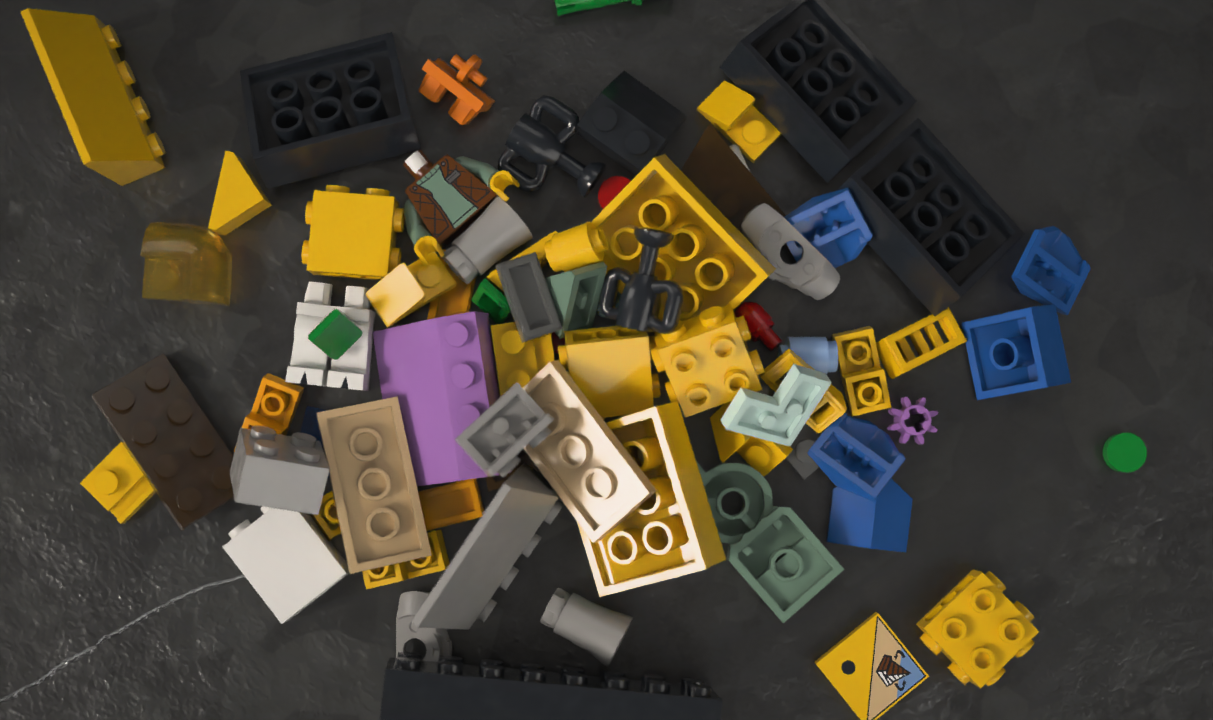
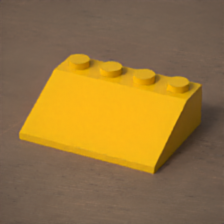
M31 8L20 11L83 164L121 186L164 169L165 165L161 158L165 154L164 146L157 133L150 132L146 122L150 118L149 110L142 97L135 96L131 86L132 83L136 82L129 64L125 60L121 61L116 48L121 47V44L113 27L110 24L106 26L94 15Z
M665 154L654 157L591 222L596 228H602L608 241V250L604 251V259L599 261L607 265L606 274L615 267L625 268L631 273L638 272L643 245L637 241L634 235L635 226L674 234L673 240L666 247L659 248L654 275L658 276V280L674 281L682 288L684 299L679 319L682 322L699 316L702 311L713 306L723 307L731 304L734 310L776 270ZM620 280L618 292L622 295L626 284ZM667 292L661 293V306L658 316L660 320H663Z
M678 401L606 422L657 491L602 540L595 543L591 541L577 522L599 596L701 571L726 560Z

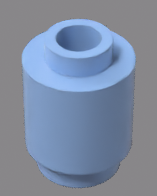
M787 337L785 345H779L778 357L790 348L816 371L823 372L826 375L828 372L837 371L838 347L836 341H827L826 337Z

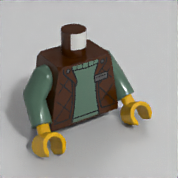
M418 150L409 156L403 163V166L415 178V181L405 190L409 199L405 202L403 208L407 233L414 244L415 253L423 265H429L426 257L431 252L437 251L442 258L445 255L442 249L446 248L484 212L497 195L505 202L508 201L509 197L504 193L505 188L511 184L519 188V182L508 171H499L488 163L465 156L453 159L447 154L435 164L430 161L422 150Z

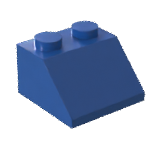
M1055 304L1024 308L961 323L967 340L965 343L977 400L1071 383Z

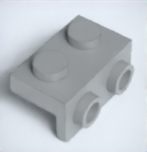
M517 382L454 440L488 477H493L497 472L503 477L521 461L517 454L527 444L535 448L552 432L547 426L554 418L549 413H545Z

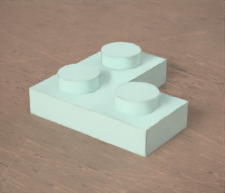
M793 364L773 396L740 387L720 421L726 430L790 447L832 382L823 372Z

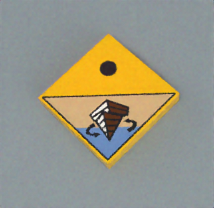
M877 612L872 614L814 662L860 720H877L929 677Z

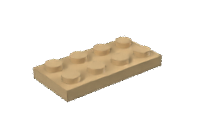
M558 360L550 361L523 389L545 413H549L554 418L547 426L552 432L535 448L527 444L523 449L591 541L595 543L602 540L657 490Z
M398 396L318 412L316 415L325 457L330 468L329 477L349 573L353 574L431 556Z

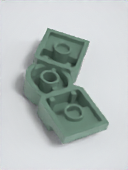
M697 462L722 543L728 544L727 560L784 623L838 576L844 568L790 507L773 506L770 485L757 470L741 463H723L705 472ZM735 491L741 496L743 505L738 513L729 515L723 511L721 500L726 493Z

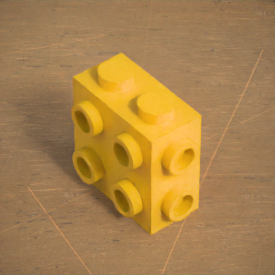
M326 185V191L314 190L313 201H307L305 211L306 224L311 225L309 240H304L302 245L301 257L302 263L307 264L306 270L313 275L382 280L401 264V248H396L397 232H403L404 208H399L400 203L397 199L390 196V191L384 189L367 188L365 194L350 193L349 187Z
M731 304L723 307L713 306L702 311L699 316L683 322L679 320V324L673 332L667 334L654 332L656 348L651 349L653 361L658 372L666 371L670 380L665 383L671 403L678 401L685 418L732 401L740 387L755 392L762 390L758 375L765 373L761 358L757 349L749 351L746 341L752 339L748 325L744 316L736 318Z
M622 326L564 331L566 345L558 346L559 362L565 370L568 369V374L603 420L605 417H625L654 407L653 398L660 397L658 373L651 374L650 361L653 360L651 349L656 348L655 336H648L646 331L629 329Z
M974 569L970 571L916 624L924 632L920 640L936 656L942 651L952 662L947 667L962 684L966 685L970 681L979 688H982L985 684L990 686L997 682L1005 673L1003 666L1014 656L1019 658L1027 653L1034 644L1032 638L1039 633L1031 623L1035 618L1032 613L1018 600L1012 604L1002 593L1006 589L1005 585L990 571L986 574Z

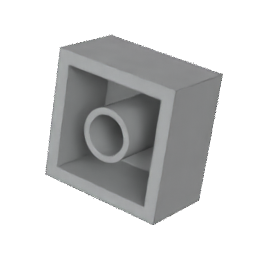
M256 425L252 426L251 429L240 427L230 469L235 502L318 515L330 470L321 442L316 441L314 436L306 433L297 432L293 433L292 436L276 434L274 429Z

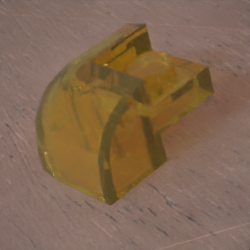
M151 222L145 231L140 255L145 258L142 298L230 306L233 266L231 251L228 250L223 239L207 227L196 224Z

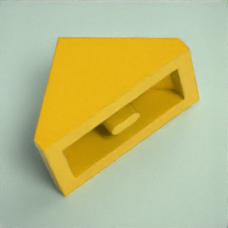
M226 150L208 229L220 235L229 234L272 206L244 161L234 152Z

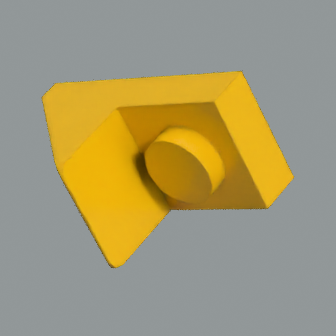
M724 80L697 107V110L733 145L736 144L745 157L754 163L781 133L753 106L756 99L752 95Z
M435 251L429 253L426 257L428 266H424L420 259L408 266L403 262L366 292V297L387 328L455 287V280Z
M732 401L723 404L710 417L721 462L724 463L737 451L752 468L765 477L793 449L786 445L726 430L720 420Z

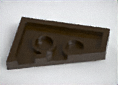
M709 124L681 171L741 233L743 219L757 205L765 203L781 214V216H786L713 126Z

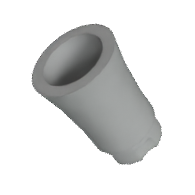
M496 196L467 230L452 242L453 246L444 252L445 255L442 258L461 281L469 284L477 275H483L510 252L532 240L533 236L519 215L504 200Z
M557 588L540 622L550 628H554V633L588 652L608 668L634 617L610 610L574 592L571 595L565 590Z

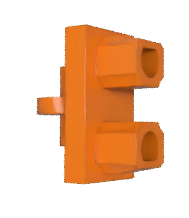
M455 54L450 60V64L458 69L459 72L441 58L435 61L428 59L422 67V70L427 74L418 90L421 94L437 103L441 101L447 90L452 92L458 98L448 111V114L461 125L469 124L480 112L489 111L495 100L470 82L472 80L479 87H482L488 79L478 71L482 64L480 57L474 54L465 61L458 54Z

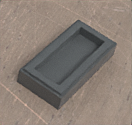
M536 252L495 266L522 343L563 329Z

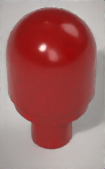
M748 301L737 307L735 316L736 318L744 316L754 343L760 339L770 351H773L781 344L782 340L771 329L775 325L772 317L761 305Z

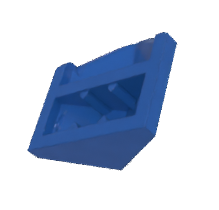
M849 188L813 197L784 216L834 268L856 259L867 242L873 237V233ZM796 241L786 242L796 262L799 261L803 253L802 246Z
M1049 226L1034 230L1011 277L1021 294L1043 305L1055 304L1057 312L1068 315L1091 267L1086 260H1082L1070 237L1056 226Z
M844 413L824 430L807 454L835 486L874 502L903 464L905 457L903 453H899L891 437L872 422L847 416L848 414Z
M890 479L874 502L836 486L832 488L826 542L906 552L913 499L892 479Z

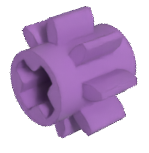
M907 396L902 397L901 405L903 408L899 410L894 408L888 409L890 415L894 416V424L888 426L887 429L890 431L897 430L901 433L899 443L905 444L910 436H913L918 445L924 444L922 434L925 432H937V429L931 425V417L936 416L938 411H928L924 407L926 398H919L915 405H911V401ZM910 413L911 415L918 414L920 417V421L915 424V428L906 427L904 420L910 417Z

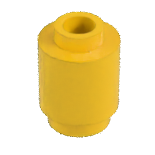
M586 222L554 234L552 240L545 242L544 249L548 263L555 272L562 270L568 272L602 261L604 259V251L608 250V241L601 227L596 228L591 222Z

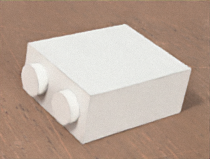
M262 506L260 510L264 514L252 524L247 519L228 533L232 539L222 547L280 623L283 624L347 576L349 568L348 563L331 541L327 540L310 514Z

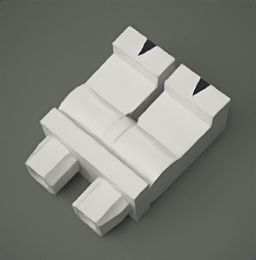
M309 282L304 303L297 302L291 363L287 367L285 382L369 391L373 324L376 313L370 310L371 303L365 295L370 289L346 286L344 307L330 306L333 285ZM334 309L344 312L363 332L362 336L337 360L330 358L308 339V335Z

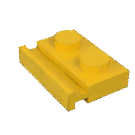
M515 322L491 325L500 397L517 382L523 388L550 361H555L551 334L522 343Z
M122 442L80 482L107 511H110L117 518L120 524L126 523L156 493Z

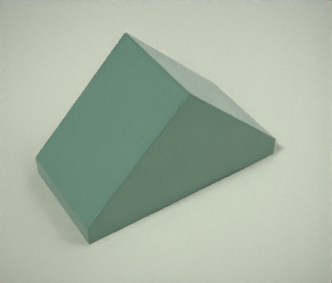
M604 262L545 278L563 328L555 332L560 339L565 337L564 331L592 328L607 270V265Z

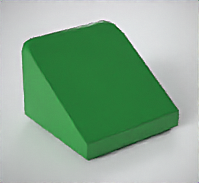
M485 278L480 283L471 300L484 313H488L489 317L496 324H503L512 316L506 296Z
M334 309L308 335V339L330 358L337 360L362 336L363 332L344 312Z

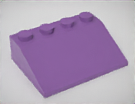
M474 311L374 331L373 338L382 399L398 396L417 486L488 477L454 439L500 398L489 314Z

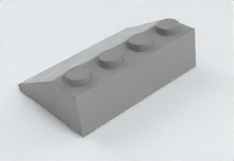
M524 463L503 484L411 621L413 625L418 628L469 630L477 619L483 623L486 621L497 604L491 598L500 586L507 590L519 572L513 565L521 553L527 558L530 556L542 538L536 534V531L543 521L551 525L564 505L558 501L559 496L543 475Z

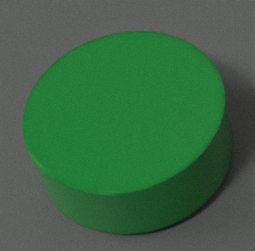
M1132 433L1114 434L1107 439L1103 446L1105 463L1117 472H1134L1142 467L1147 457L1145 443L1140 437Z

